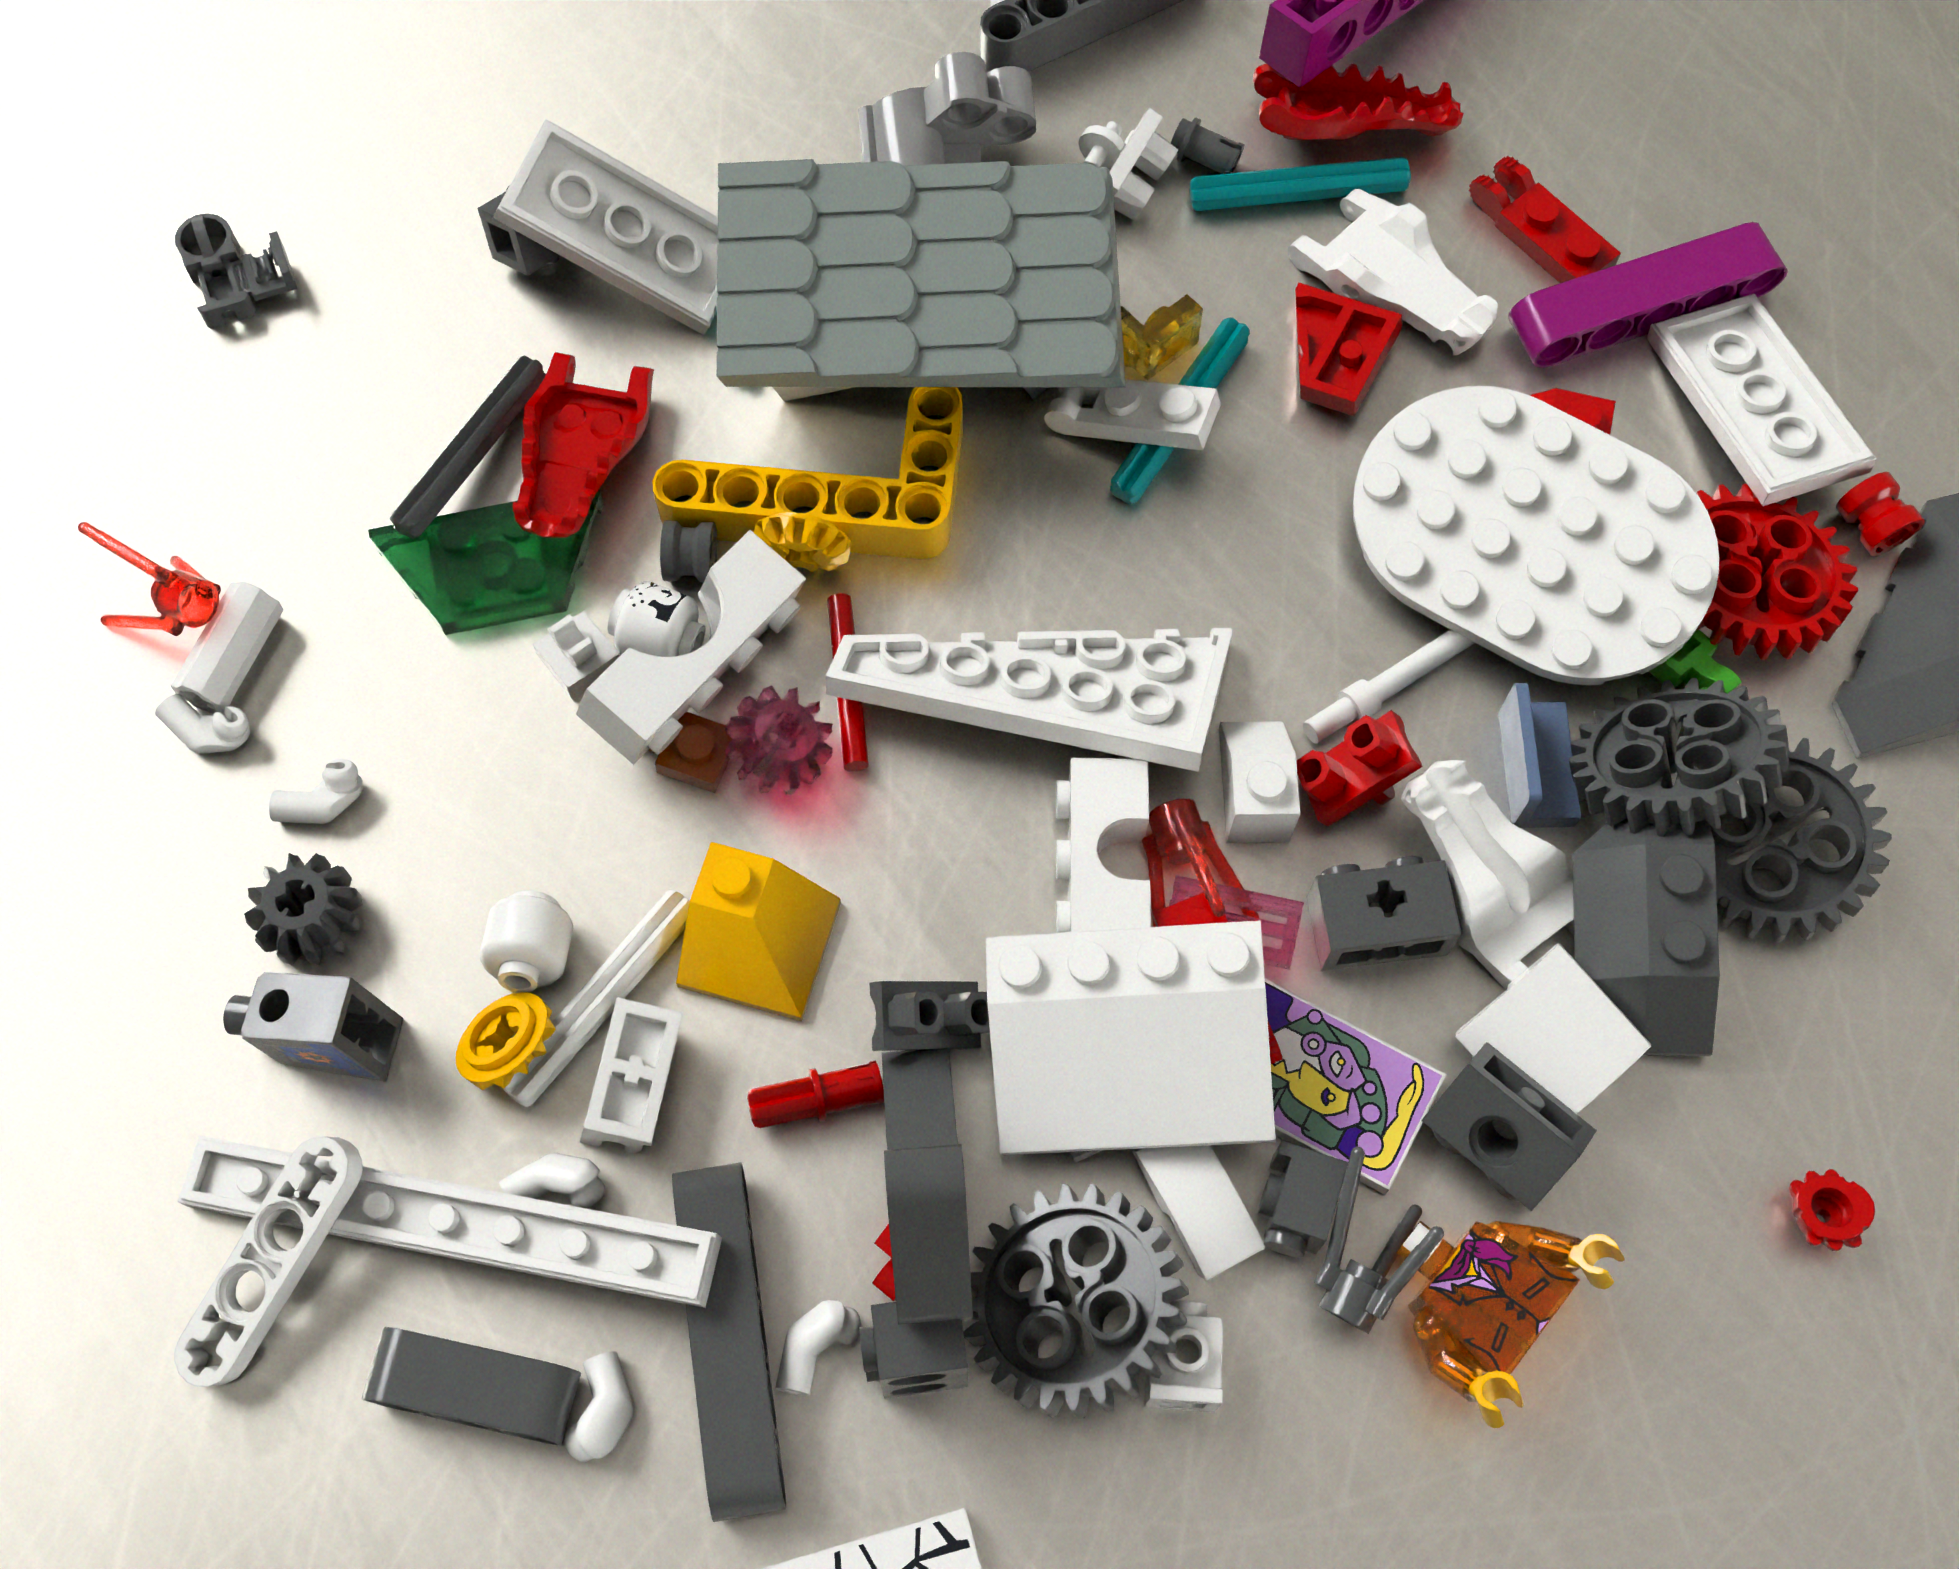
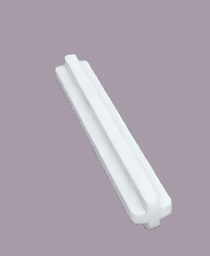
M675 890L667 891L554 1019L552 1024L556 1030L551 1037L543 1042L547 1053L543 1056L535 1057L529 1063L528 1074L521 1072L514 1074L510 1084L503 1088L511 1098L519 1104L528 1107L546 1090L613 1013L616 998L625 999L685 930L690 902L686 897Z

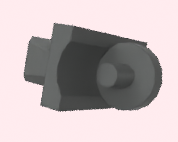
M878 981L869 983L870 996L875 1005L876 1012L872 1051L949 1048V1050L981 1048V1033H990L987 992H978V982Z

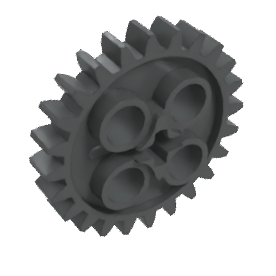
M1691 678L1684 689L1676 690L1671 681L1666 680L1662 684L1661 692L1652 694L1647 688L1641 686L1637 688L1638 699L1630 701L1616 696L1614 697L1616 710L1613 712L1604 709L1593 711L1596 724H1581L1579 726L1581 739L1573 740L1570 743L1573 756L1569 758V765L1579 801L1587 800L1589 813L1592 815L1605 811L1607 825L1613 826L1628 818L1630 833L1634 834L1648 823L1655 824L1657 836L1662 837L1668 832L1672 824H1680L1686 835H1692L1695 830V823L1705 820L1713 828L1718 829L1721 828L1720 815L1726 812L1743 819L1747 817L1745 801L1755 804H1766L1768 802L1766 788H1780L1782 786L1781 772L1789 770L1788 753L1790 751L1786 725L1781 723L1780 711L1778 709L1768 710L1767 699L1764 696L1749 700L1748 690L1745 686L1736 688L1728 694L1725 693L1723 680H1717L1707 690L1699 689L1697 678ZM1683 725L1685 736L1678 738L1681 726ZM1677 772V777L1675 780V784L1673 786L1671 774Z
M1806 738L1799 742L1794 752L1788 753L1789 770L1781 772L1782 786H1789L1797 790L1803 798L1804 805L1798 807L1785 805L1776 797L1774 788H1766L1768 800L1766 804H1755L1745 801L1747 817L1741 820L1746 825L1747 834L1732 836L1725 833L1721 828L1715 829L1710 826L1715 843L1717 904L1725 908L1721 926L1727 928L1739 916L1747 919L1746 931L1748 938L1753 939L1762 925L1766 924L1771 926L1772 935L1777 943H1781L1787 936L1790 925H1795L1804 941L1810 940L1816 932V919L1830 932L1836 930L1842 923L1839 910L1852 917L1856 916L1864 907L1857 894L1872 897L1880 884L1870 874H1882L1889 865V859L1874 851L1885 848L1891 841L1892 834L1872 829L1873 826L1881 822L1885 817L1887 810L1883 807H1866L1865 805L1866 800L1876 787L1874 784H1866L1854 788L1849 781L1854 776L1858 766L1853 763L1836 771L1831 767L1835 750L1832 748L1827 749L1818 759L1810 757L1809 739ZM1820 810H1825L1830 815L1829 818L1821 819L1799 828L1788 844L1781 839L1775 840L1757 850L1747 860L1737 865H1730L1727 862V857L1736 856L1758 847L1769 830L1774 836H1780L1798 826L1808 816ZM1820 839L1832 843L1837 848L1840 859L1835 862H1829L1818 858L1811 850L1810 841ZM1765 868L1775 872L1782 882V890L1766 891L1760 888L1753 880L1752 870Z
M1062 1184L1057 1204H1051L1040 1190L1036 1191L1034 1194V1212L1027 1215L1019 1206L1013 1203L1009 1207L1014 1225L1009 1230L995 1223H991L988 1226L991 1234L997 1240V1244L993 1249L974 1246L972 1252L985 1265L982 1272H970L971 1288L978 1292V1296L972 1298L973 1319L979 1321L970 1325L963 1333L964 1338L974 1346H983L973 1359L986 1372L995 1370L991 1382L1003 1393L1015 1387L1014 1399L1027 1409L1040 1396L1041 1409L1050 1417L1057 1416L1064 1399H1066L1070 1411L1080 1419L1086 1416L1090 1397H1094L1108 1413L1114 1411L1113 1390L1120 1386L1133 1398H1138L1140 1392L1134 1376L1140 1370L1152 1377L1160 1378L1162 1373L1151 1357L1156 1350L1166 1353L1177 1352L1178 1347L1165 1334L1166 1326L1186 1325L1187 1318L1180 1309L1171 1305L1170 1302L1189 1295V1289L1181 1279L1169 1277L1184 1266L1183 1261L1175 1251H1164L1172 1239L1162 1226L1150 1229L1153 1217L1145 1207L1141 1205L1130 1212V1202L1119 1191L1105 1205L1104 1194L1094 1184H1090L1081 1202L1068 1184ZM1059 1242L1062 1243V1256L1066 1273L1081 1289V1291L1075 1294V1302L1082 1321L1091 1334L1095 1347V1352L1091 1357H1085V1345L1080 1323L1065 1308L1072 1303V1297L1064 1275L1057 1266L1053 1254V1246ZM1100 1242L1109 1243L1107 1255L1100 1263L1095 1266H1083L1084 1255L1091 1246ZM1042 1266L1044 1272L1038 1285L1029 1291L1019 1292V1284L1023 1275L1033 1267ZM1120 1306L1130 1307L1129 1319L1123 1328L1112 1333L1103 1332L1105 1317L1111 1310ZM1053 1331H1063L1064 1338L1059 1350L1050 1357L1039 1358L1038 1349L1043 1338Z

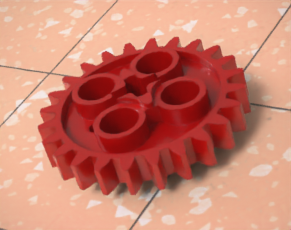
M1724 484L1717 487L1712 497L1703 490L1697 491L1696 494L1708 511L1715 529L1719 550V574L1712 602L1696 630L1705 626L1712 630L1710 643L1713 645L1719 644L1724 637L1732 640L1734 654L1738 656L1742 654L1747 645H1754L1756 653L1761 660H1766L1774 647L1777 648L1785 659H1791L1798 647L1807 653H1811L1820 640L1828 642L1851 612L1853 606L1850 602L1858 592V587L1850 583L1857 572V567L1842 563L1850 552V548L1848 546L1830 544L1837 529L1835 527L1818 529L1814 525L1819 515V512L1816 510L1808 512L1803 516L1795 512L1797 498L1794 497L1787 500L1784 505L1775 502L1762 506L1759 500L1754 497L1748 484H1743L1736 496H1733Z

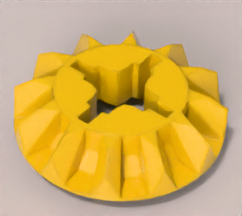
M783 512L762 518L755 524L754 533L794 568H806L811 572L816 571L818 568L831 571L837 569L838 565L848 562L851 550L850 539L834 524L825 519L804 513Z
M529 992L512 993L494 1001L479 1012L465 1029L456 1050L455 1059L458 1072L481 1090L493 1084L505 1088L510 1084L514 1074L518 1072L528 1074L529 1063L535 1057L543 1056L547 1053L543 1042L551 1037L556 1030L550 1020L552 1010L539 996Z

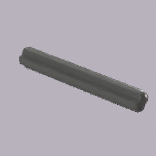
M523 355L514 361L393 509L389 519L398 533L404 534L411 539L419 538L525 407V404L546 376L542 370L543 365L537 359L532 360Z

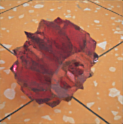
M772 685L761 691L758 700L751 696L743 698L737 706L739 716H732L726 724L725 733L734 740L725 748V758L744 761V764L737 772L738 780L748 779L752 773L760 777L758 783L760 794L768 793L775 782L778 783L786 796L795 793L800 786V781L807 785L813 784L821 775L819 765L826 764L832 757L833 748L825 743L824 740L832 733L833 724L815 721L814 717L820 710V701L809 703L806 708L798 704L800 698L798 687L789 689L783 700ZM770 733L778 735L776 743L771 740ZM782 738L787 742L788 748L780 747Z

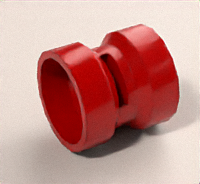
M1890 472L1878 473L1867 478L1849 490L1836 504L1837 511L1846 523L1859 524L1858 529L1861 532L1860 543L1870 556H1878L1894 549L1918 532L1925 523L1924 518L1915 506L1904 504L1902 500L1898 499L1900 486Z

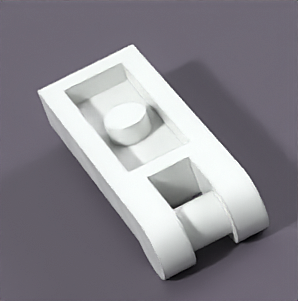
M1125 379L1126 387H1058L1061 395L1059 398L1051 401L1044 416L1048 427L1064 435L1203 451L1221 402L1218 391L1215 388ZM1082 404L1094 405L1092 409L1081 407Z

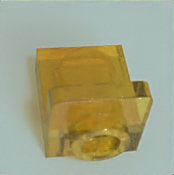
M1186 294L1170 307L1162 306L1155 310L1143 325L1121 306L1124 366H1132L1147 381L1198 343L1203 308Z

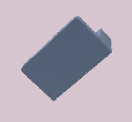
M1514 683L1498 712L1511 823L1519 828L1575 827L1581 819V811L1569 765V758L1573 755L1570 745L1571 737L1566 702H1531L1528 683Z

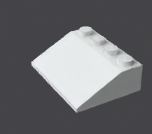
M1261 920L986 937L987 1004L1001 1155L1276 1142Z

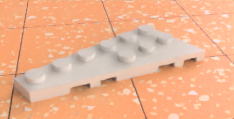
M1212 628L1210 637L1180 638L1179 629H1155L1154 638L1123 639L1115 630L1018 632L1017 641L985 642L984 632L961 633L960 642L927 643L926 639L920 634L844 635L826 675V695L1199 772L1230 649L1233 628Z

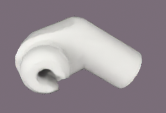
M176 693L165 698L155 710V716L194 753L202 754L236 750L245 743L250 734L248 717L237 707L226 706L224 713L216 712L213 715L201 716L181 695Z
M334 759L326 764V768L322 772L323 781L311 792L274 790L269 800L270 819L273 822L325 824L331 822L360 797L363 779L358 775L357 766L348 759Z
M560 1153L547 1154L499 1181L503 1192L507 1194L538 1199L552 1191L567 1194L572 1205L581 1208L594 1205L603 1197L605 1192V1185L597 1176L600 1169L591 1160Z
M838 1300L822 1301L794 1322L786 1334L775 1389L791 1394L810 1395L818 1354L833 1343L848 1345L855 1341L859 1334V1327H861V1319L858 1312L853 1308L844 1307L842 1302Z
M616 1351L602 1353L583 1362L593 1399L577 1424L571 1425L565 1434L566 1449L577 1461L586 1462L592 1458L600 1459L614 1450L632 1420L633 1404Z

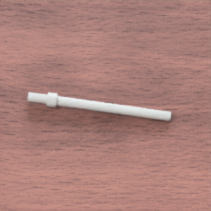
M1453 630L1447 631L1367 682L1360 679L1339 692L1338 701L1303 722L1304 732L1313 743L1317 744L1348 723L1356 722L1365 715L1373 716L1381 710V702L1470 647L1475 642Z

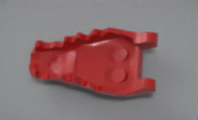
M1354 63L1350 64L1341 73L1337 72L1332 65L1300 88L1268 64L1258 66L1253 73L1255 91L1266 98L1259 108L1261 125L1270 132L1283 135V138L1291 140L1333 139L1342 141L1358 136L1366 130L1414 129L1427 136H1439L1449 130L1456 129L1461 124L1464 114L1460 111L1461 103L1456 102L1452 97L1451 86L1448 82H1442L1437 92L1425 94L1420 90L1419 86L1406 88L1403 74L1397 73L1392 78H1386L1383 67L1380 65L1376 66L1368 77L1361 76L1358 66Z
M558 352L554 353L545 378L525 404L523 428L525 438L522 439L521 460L524 481L521 484L517 502H513L515 521L522 530L544 538H568L579 531L588 515L594 496L612 470L640 441L649 420L654 369L634 366L631 370L627 392L573 383L576 368L575 357Z

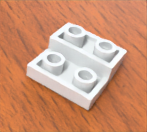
M1560 943L1555 945L1508 984L1506 991L1457 1030L1455 1037L1473 1057L1488 1042L1576 1114L1608 1088L1651 1047V1043Z

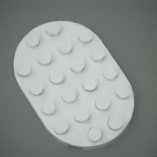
M1467 386L1444 390L1418 400L1399 412L1379 431L1369 445L1357 473L1354 487L1353 521L1363 551V557L1377 580L1393 596L1413 610L1541 677L1569 684L1601 685L1605 681L1625 678L1637 673L1642 675L1667 661L1685 645L1700 625L1712 602L1719 574L1718 541L1708 511L1692 487L1677 472L1653 456L1525 393L1494 386Z

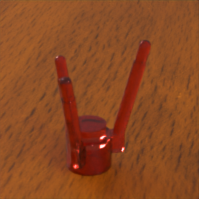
M83 521L78 524L77 527L80 533L155 579L151 586L150 594L156 610L161 614L160 616L104 614L100 618L102 625L118 628L163 630L173 636H179L183 632L184 626L191 628L204 626L216 614L221 586L204 578L180 556H171L169 562L176 569L171 571L88 522Z
M1187 798L1171 800L1155 807L1149 812V824L1152 834L1144 837L1142 844L1148 859L1152 916L1153 912L1166 908L1162 858L1167 856L1169 863L1172 865L1191 862L1213 914L1217 917L1225 914V906L1203 855L1206 852L1246 920L1259 921V915L1249 900V896L1216 843L1209 822L1201 820L1194 800ZM1153 919V927H1156L1155 921Z

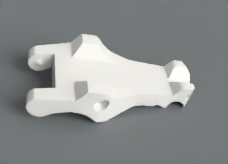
M1354 189L1340 202V209L1343 215L1353 223L1326 247L1306 235H1302L1288 247V256L1293 265L1299 270L1308 272L1321 279L1335 294L1402 314V320L1408 322L1418 331L1426 333L1432 342H1436L1439 339L1447 342L1453 350V356L1461 354L1478 342L1492 328L1496 320L1498 302L1489 295L1478 297L1445 267L1432 244L1426 214L1411 203L1398 207L1365 191Z
M1436 761L1428 770L1407 783L1401 800L1411 813L1421 819L1441 860H1445L1462 933L1456 943L1472 953L1502 987L1507 990L1508 984L1528 969L1520 961L1524 956L1564 926L1567 927L1574 937L1573 878L1567 866L1566 855L1554 845L1512 824L1502 813L1495 801L1489 797L1484 784L1475 781L1468 774L1465 768L1466 761Z

